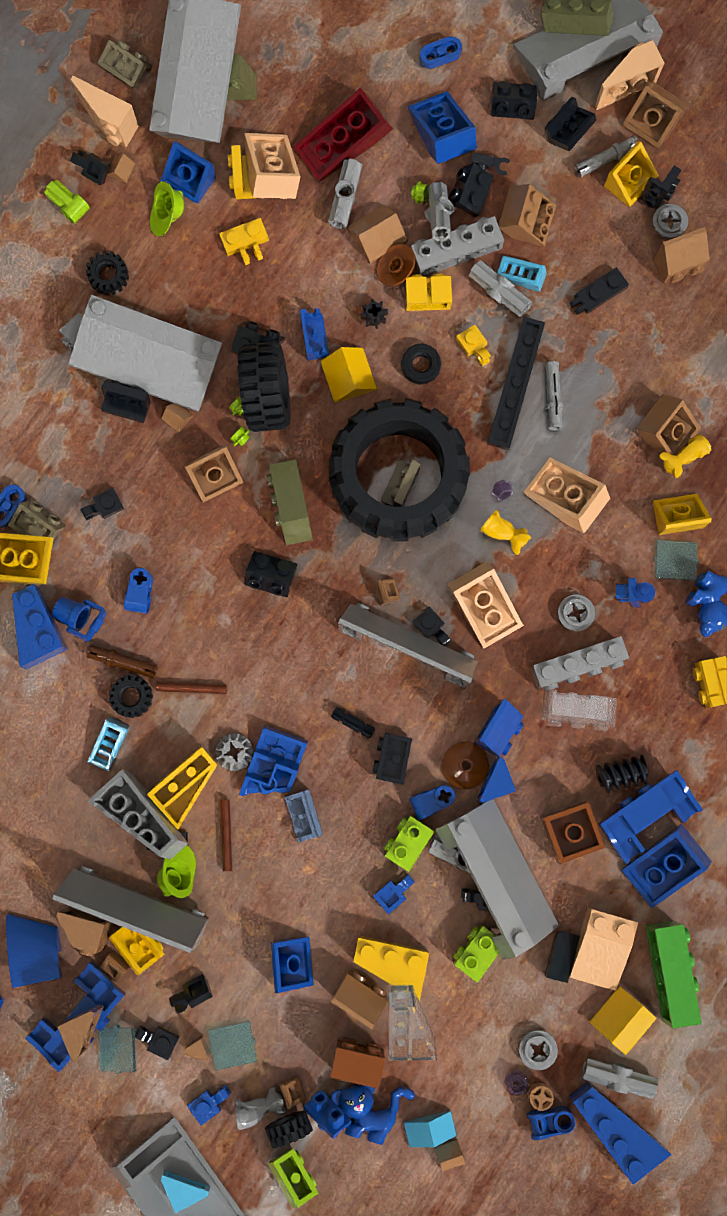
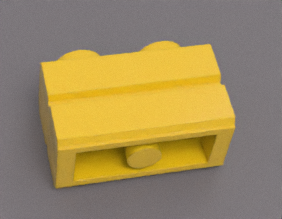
M723 656L695 663L696 668H693V676L695 681H699L701 690L698 691L700 703L705 704L706 709L727 704V657Z

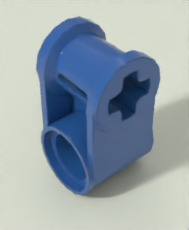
M136 568L131 572L124 600L125 611L148 614L153 577L146 569ZM143 574V576L147 578V580L142 581L140 585V583L136 579L137 577L140 578Z
M440 785L410 797L409 801L417 820L437 813V811L453 804L455 801L453 789L448 785ZM443 789L445 792L451 793L448 796L449 801L444 802L443 799H438V796L441 795L440 791Z
M566 1106L553 1107L545 1111L536 1109L526 1114L531 1122L532 1140H543L552 1136L568 1134L574 1130L576 1125L572 1111ZM568 1115L570 1120L567 1124L560 1125L557 1123L558 1117Z

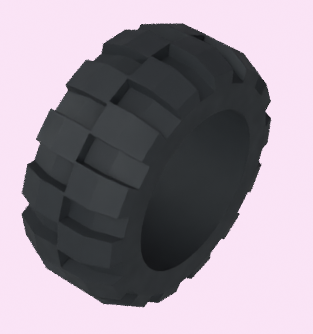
M390 398L374 402V407L366 411L361 408L348 419V424L343 430H339L332 444V453L329 459V482L333 498L336 499L340 511L350 523L354 522L362 528V532L375 538L379 536L391 538V542L409 541V538L417 536L423 538L437 531L439 526L452 518L459 509V505L467 490L470 476V457L466 454V443L459 429L453 428L448 423L449 418L436 408L429 410L423 407L421 401L405 398V402L392 403ZM403 435L424 443L434 453L440 466L441 481L436 490L422 502L406 507L385 505L372 498L361 486L356 474V467L363 452L375 441L387 436Z

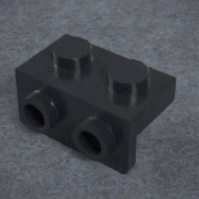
M506 81L493 82L491 116L534 119L537 104L536 85L529 83L510 84Z
M571 97L545 126L549 143L570 151L597 120L596 115L578 107L576 98Z
M475 163L460 168L456 175L455 187L449 194L453 206H458L474 217L479 216L494 176Z
M674 165L663 183L650 177L640 196V200L646 206L656 210L662 205L664 200L669 202L681 181L678 179L681 169Z
M243 322L238 325L231 351L238 353L241 346L249 343L276 341L281 345L285 337L280 336V332L276 330L260 328V325L256 322Z
M118 381L103 382L101 387L104 395L101 406L102 412L141 423L145 422L151 404L148 392L140 387H126Z
M254 551L246 569L244 585L277 596L288 597L298 563Z
M386 732L384 737L379 736L377 750L381 751L380 760L374 761L372 774H377V780L404 784L412 738Z

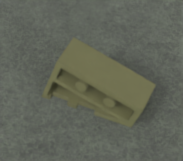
M546 0L541 13L545 32L609 36L614 21L612 0Z
M235 54L233 56L227 100H257V75L240 54Z
M296 459L270 464L271 474H267L269 488L274 487L275 493H271L273 507L278 506L279 511L274 513L277 527L282 526L286 545L313 540Z

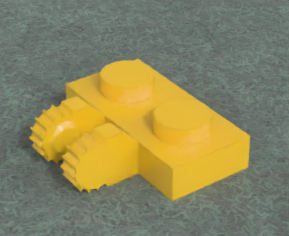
M261 218L219 233L227 256L240 252L246 266L250 264V258L245 250L253 247L258 261L263 259L258 245L269 241Z

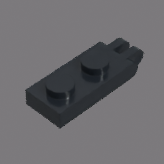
M616 267L574 295L576 299L570 302L569 305L571 308L578 304L581 305L574 311L576 315L583 311L588 314L627 289L629 283Z

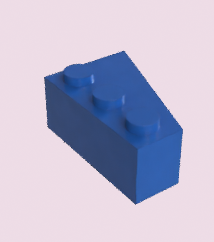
M33 584L12 594L20 667L27 670L68 650L40 588Z

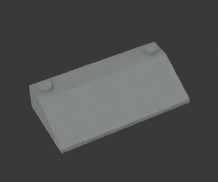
M169 0L149 131L167 138L220 143L241 11L240 4L223 0Z
M612 0L614 21L609 36L545 32L544 29L513 44V48L532 82L537 86V91L544 101L561 93L566 80L634 48V46L641 42L647 43L653 40L657 47L663 31L653 13L639 0Z
M91 295L68 365L110 381H118L130 388L140 387L148 392L149 395L199 412L222 343Z
M356 603V606L350 604L338 622L339 632L359 641L363 635L368 636L446 672L445 680L464 689L473 678L478 661L474 660V655L466 651L456 652L368 612L369 608L363 604Z
M494 799L475 807L436 829L446 850L458 848L495 920L500 933L493 936L492 940L503 960L519 956L535 946L559 926Z
M84 865L81 868H74L53 895L52 899L188 953H191L199 946L209 918L204 917L205 912L195 908L188 911L94 874V869Z
M175 1117L110 1168L143 1216H245ZM164 1170L210 1186L208 1196L175 1213L161 1182Z

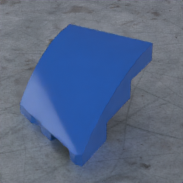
M264 725L239 795L290 792L308 740Z
M12 914L6 915L7 952L12 988L61 978L58 953L62 951L58 927L24 919Z

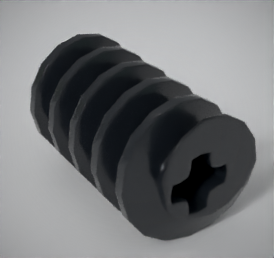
M640 755V759L633 756L630 761L627 758L622 759L621 764L618 760L613 761L612 766L609 763H604L603 768L600 765H596L599 785L601 788L604 787L608 793L611 792V785H614L615 789L619 791L620 783H623L626 789L629 788V781H632L634 786H638V779L647 784L648 770L643 755Z

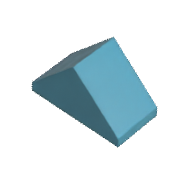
M450 1110L404 1121L409 1147H436L456 1136Z
M164 1170L161 1178L175 1213L206 1198L210 1190V1186L166 1170Z

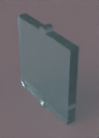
M657 540L656 557L654 558L656 562L655 578L695 581L697 564L699 563L697 559V543Z
M250 1021L208 1030L211 1043L210 1053L213 1054L215 1070L257 1062L254 1046L256 1040L252 1036Z
M115 1025L114 1027H104L102 1031H99L101 1071H110L116 1074L136 1072L135 1028Z

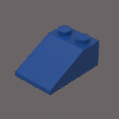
M448 91L408 106V111L426 149L437 164L477 149L475 126Z
M501 700L495 706L474 744L497 758L501 754L505 756L512 746V743L509 742L513 734L517 736L524 725L521 722L524 716L508 700Z
M680 824L624 867L622 872L648 905L653 908L705 872L712 861L685 827Z

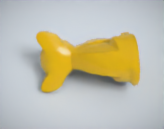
M697 434L688 441V445L683 447L676 456L663 452L659 455V458L664 461L665 471L674 474V477L678 478L683 472L682 465L689 464L697 458H703L709 454L711 445L704 436Z
M497 509L480 529L481 532L492 538L510 540L512 551L516 555H519L521 547L531 539L527 529H515L511 522L500 517Z

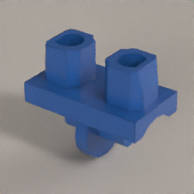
M628 578V584H616V598L619 599V602H630L633 607H641L640 602L647 603L655 597L656 592L653 585L647 582L639 583L636 578Z
M322 1090L318 1091L304 1105V1110L318 1124V1128L325 1131L332 1139L336 1138L344 1128L351 1125V1119Z

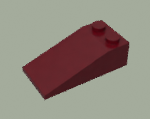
M360 87L298 142L294 149L320 182L343 166L344 160L356 158L379 142L393 128L368 94Z

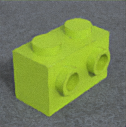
M411 816L408 819L402 818L396 828L399 831L395 839L390 838L383 848L386 851L385 857L408 872L434 833L433 830Z
M482 924L479 927L474 926L467 935L469 939L464 947L460 945L453 954V958H455L453 964L477 983L499 954L492 940L495 934Z
M294 1148L285 1150L267 1163L292 1208H299L319 1194L315 1188L317 1185L310 1173L306 1172L303 1166V1158Z

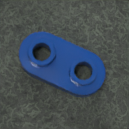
M450 36L425 45L420 51L421 64L425 68L433 69L457 60L462 51L461 41L456 37ZM432 57L434 60H428L427 58Z
M17 485L5 487L0 494V514L5 513V518L0 520V528L8 526L19 504L26 501L24 490ZM17 494L18 499L16 501H12V496Z

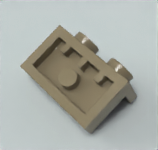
M118 39L117 42L108 40L97 64L131 87L136 88L145 69H151L152 67L147 62L148 58L138 51L135 53L129 50L130 46L122 40Z
M399 460L381 501L390 506L403 507L419 473L421 463L412 460L411 464Z
M34 500L20 503L8 524L20 535L52 537L53 541L58 532L66 528V525L61 522L58 516L50 514L43 509L42 504Z

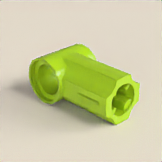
M58 180L51 181L46 186L45 196L59 207L63 215L73 224L90 209L81 196L73 194Z

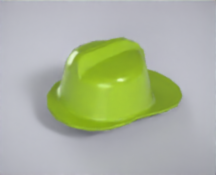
M166 181L160 182L154 192V201L150 214V229L155 236L166 234L171 222L177 220L184 210L183 192L172 189Z
M186 845L172 859L164 858L163 867L157 874V883L162 890L163 896L173 895L177 898H185L192 892L196 859L189 846Z

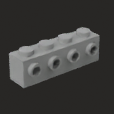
M495 216L480 218L474 224L458 226L454 231H451V237L446 241H436L433 238L416 241L411 245L415 253V268L417 273L423 275V277L501 250L504 238Z
M622 636L533 665L530 670L537 690L544 688L546 692L558 688L557 683L566 681L567 684L581 680V675L588 673L589 677L603 673L602 668L610 666L612 670L624 666L623 661L629 659V655Z

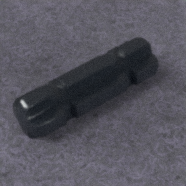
M336 707L331 715L334 720L342 721L343 725L356 732H361V735L366 738H371L375 731L373 726L368 723L367 725L364 724V721L350 713L346 714L345 710Z

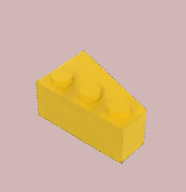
M202 745L147 792L149 798L177 830L217 766V762Z
M358 935L353 962L420 1002L429 951Z

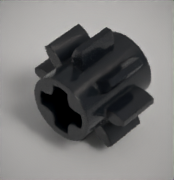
M371 299V303L368 306L366 304L362 305V309L365 312L361 313L360 318L366 319V327L371 325L378 329L380 323L386 324L384 316L388 315V309L382 308L383 301L377 303ZM371 312H375L377 316L373 317Z

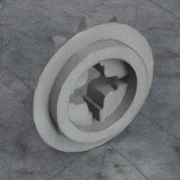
M662 205L653 216L654 230L661 237L665 236L669 237V239L679 237L688 226V216L678 205ZM669 214L671 221L675 222L673 223L671 229L668 223H664L667 220Z
M570 595L561 602L558 608V616L565 628L572 631H583L592 624L595 617V609L592 602L585 596ZM573 605L576 608V610L582 611L585 609V611L579 615V621L578 619H576L575 616H567L573 611Z
M240 734L224 736L216 747L217 761L223 768L230 771H238L245 768L253 756V748L250 741ZM231 742L236 749L244 748V750L237 754L238 762H236L233 756L224 755L231 751Z
M536 1030L530 1031L522 1037L519 1053L526 1066L534 1070H544L555 1062L558 1048L556 1041L549 1033ZM540 1043H543L542 1050L546 1056L539 1053L533 1056L534 1050L530 1044L538 1046Z

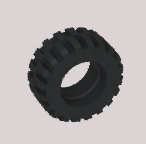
M276 341L244 344L238 351V383L246 425L253 432L285 429L290 424L291 411L288 374L282 346Z

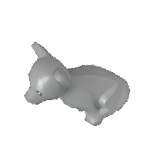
M276 1087L269 1089L266 1098H255L248 1102L236 1099L238 1130L256 1125L268 1112L286 1114V1109L283 1108L284 1099L281 1094L277 1093Z

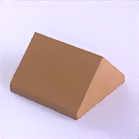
M386 205L377 208L347 226V230L370 264L380 259L390 247L408 242L397 213Z
M226 445L184 465L203 503L244 483Z
M103 1005L94 1006L67 1019L58 1026L72 1061L77 1062L86 1053L103 1010Z

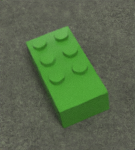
M676 921L645 925L662 1021L673 1029L702 1024L696 992H699V984L697 978L693 977L692 967L695 966L692 952H689L687 945L690 942L688 929L684 928V924Z

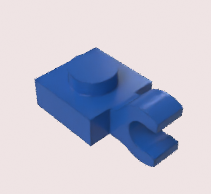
M409 874L397 885L390 880L373 897L389 915L407 899L403 892L413 885L415 881Z
M226 1085L213 1095L207 1089L189 1102L187 1107L201 1126L221 1111L219 1103L227 1099L231 1092Z

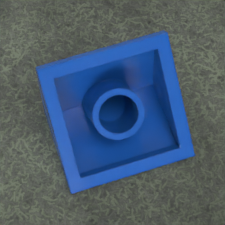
M174 141L161 182L166 181L172 189L182 191L185 197L197 204L216 179L214 166L208 160Z
M495 758L476 799L477 802L485 803L516 791L504 758Z
M310 937L273 940L271 942L275 993L313 986Z

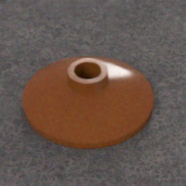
M396 244L387 249L377 265V277L381 283L386 286H397L410 276L415 266V253L412 248L406 244Z
M469 742L453 745L445 753L442 761V770L445 778L453 786L461 789H471L481 784L486 778L489 769V762L485 752L479 746ZM463 761L470 763L468 770L462 768Z

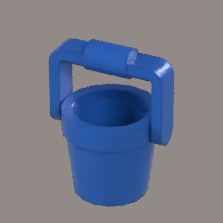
M61 597L56 602L52 615L68 626L66 629L68 633L84 641H90L102 626L106 611L102 606L87 599L84 602H78ZM91 608L100 611L90 625L86 635L78 632L87 623Z

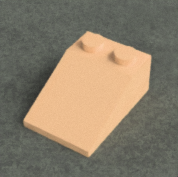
M653 40L647 43L641 42L634 46L604 81L594 106L596 110L643 91L644 87L651 81L657 82L664 61Z
M72 76L71 81L80 103L107 138V141L114 146L120 145L127 148L139 127L132 105Z
M244 133L248 182L252 197L296 199L300 174L288 136L281 134Z
M551 457L524 491L525 495L559 520L582 533L586 532L610 499L605 484Z
M487 562L447 584L457 605L483 648L490 646L523 626L494 568Z
M587 907L569 977L616 991L633 946L638 922Z

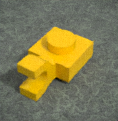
M476 325L471 326L456 336V340L468 357L475 354L482 367L490 362L489 358L491 355L484 348L487 346V341Z

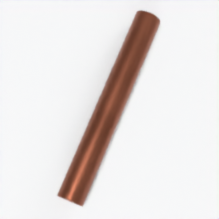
M157 682L156 691L226 694L227 685Z
M220 800L223 871H232L230 800Z

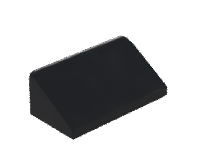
M556 929L544 975L546 978L568 983L580 936Z

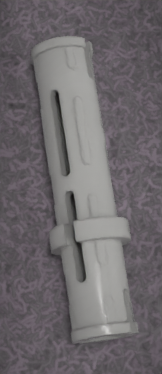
M633 135L619 144L614 143L611 145V148L575 164V171H579L577 175L581 178L614 160H621L636 144L637 137Z
M549 361L545 363L547 404L545 408L548 411V429L555 431L563 428L562 409L564 406L561 402L559 362Z

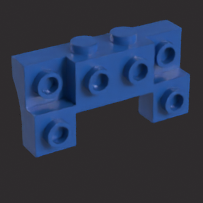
M674 770L656 784L651 785L647 783L639 788L637 791L640 794L634 798L629 796L619 803L620 808L598 824L623 863L627 864L631 858L645 851L635 835L670 810L673 811L680 823H685L689 817L703 810L678 770Z
M91 961L85 970L74 980L87 995L67 1019L99 1004L103 1005V1010L95 1028V1031L97 1029L102 1031L110 1021L108 1015L126 993L109 979L110 976ZM45 1017L39 1021L35 1029L25 1038L58 1072L62 1071L71 1060L59 1029Z

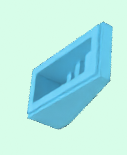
M503 256L497 274L500 273L513 284L540 292L547 271L544 265ZM508 265H512L509 274H506ZM517 267H519L520 270H519L518 276H514V275H515V272H516V270H517ZM526 270L529 271L527 278H523ZM536 273L537 275L534 281L532 279L534 277V274Z
M108 717L102 726L87 762L109 771L130 726L112 717ZM109 728H112V729H115V730L119 731L120 734L115 733V732L109 730ZM105 736H109L117 740L116 743L105 739ZM103 744L113 749L112 752L101 748V745ZM97 753L109 757L108 761L97 757Z

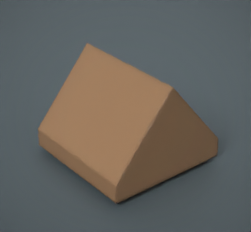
M124 153L115 155L107 176L127 184L136 164Z
M172 403L166 407L161 419L180 433L192 419L193 415L182 406Z
M394 578L378 580L374 584L380 606L400 600Z
M113 950L102 962L100 968L111 979L118 982L129 970L130 966L125 959Z
M204 1035L187 1045L183 1052L184 1055L207 1061L210 1052Z
M298 1076L278 1083L287 1109H291L306 1100Z
M458 1139L435 1147L442 1171L465 1164Z

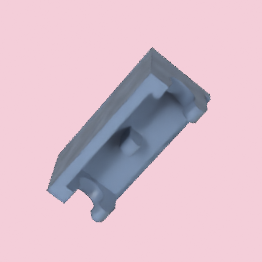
M310 790L285 797L298 843L322 836V829Z

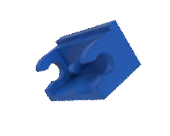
M315 308L313 313H308L306 309H301L300 317L307 361L326 358L329 356L323 313H320L319 308Z

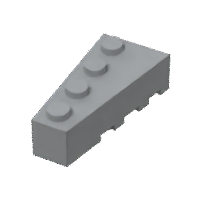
M122 769L87 801L160 857L172 859L188 844L181 833L149 798L147 790L131 772Z

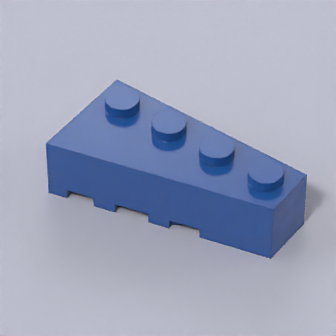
M586 1082L569 1096L633 1185L672 1155L666 1147L653 1138L589 1082Z

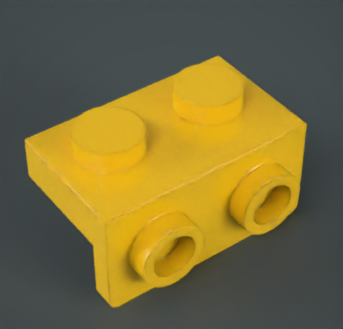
M240 145L231 146L232 154L228 155V166L233 168V175L229 176L230 189H234L236 199L257 198L252 197L246 155H242Z
M121 927L109 937L110 941L137 976L164 955L162 951L163 946L160 941L125 927Z

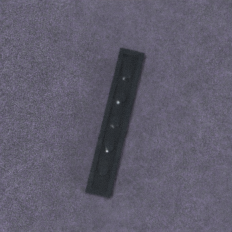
M523 317L487 445L505 450L510 449L545 322Z

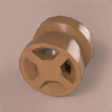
M536 1082L529 1087L527 1097L535 1109L545 1111L552 1106L554 1096L545 1083Z

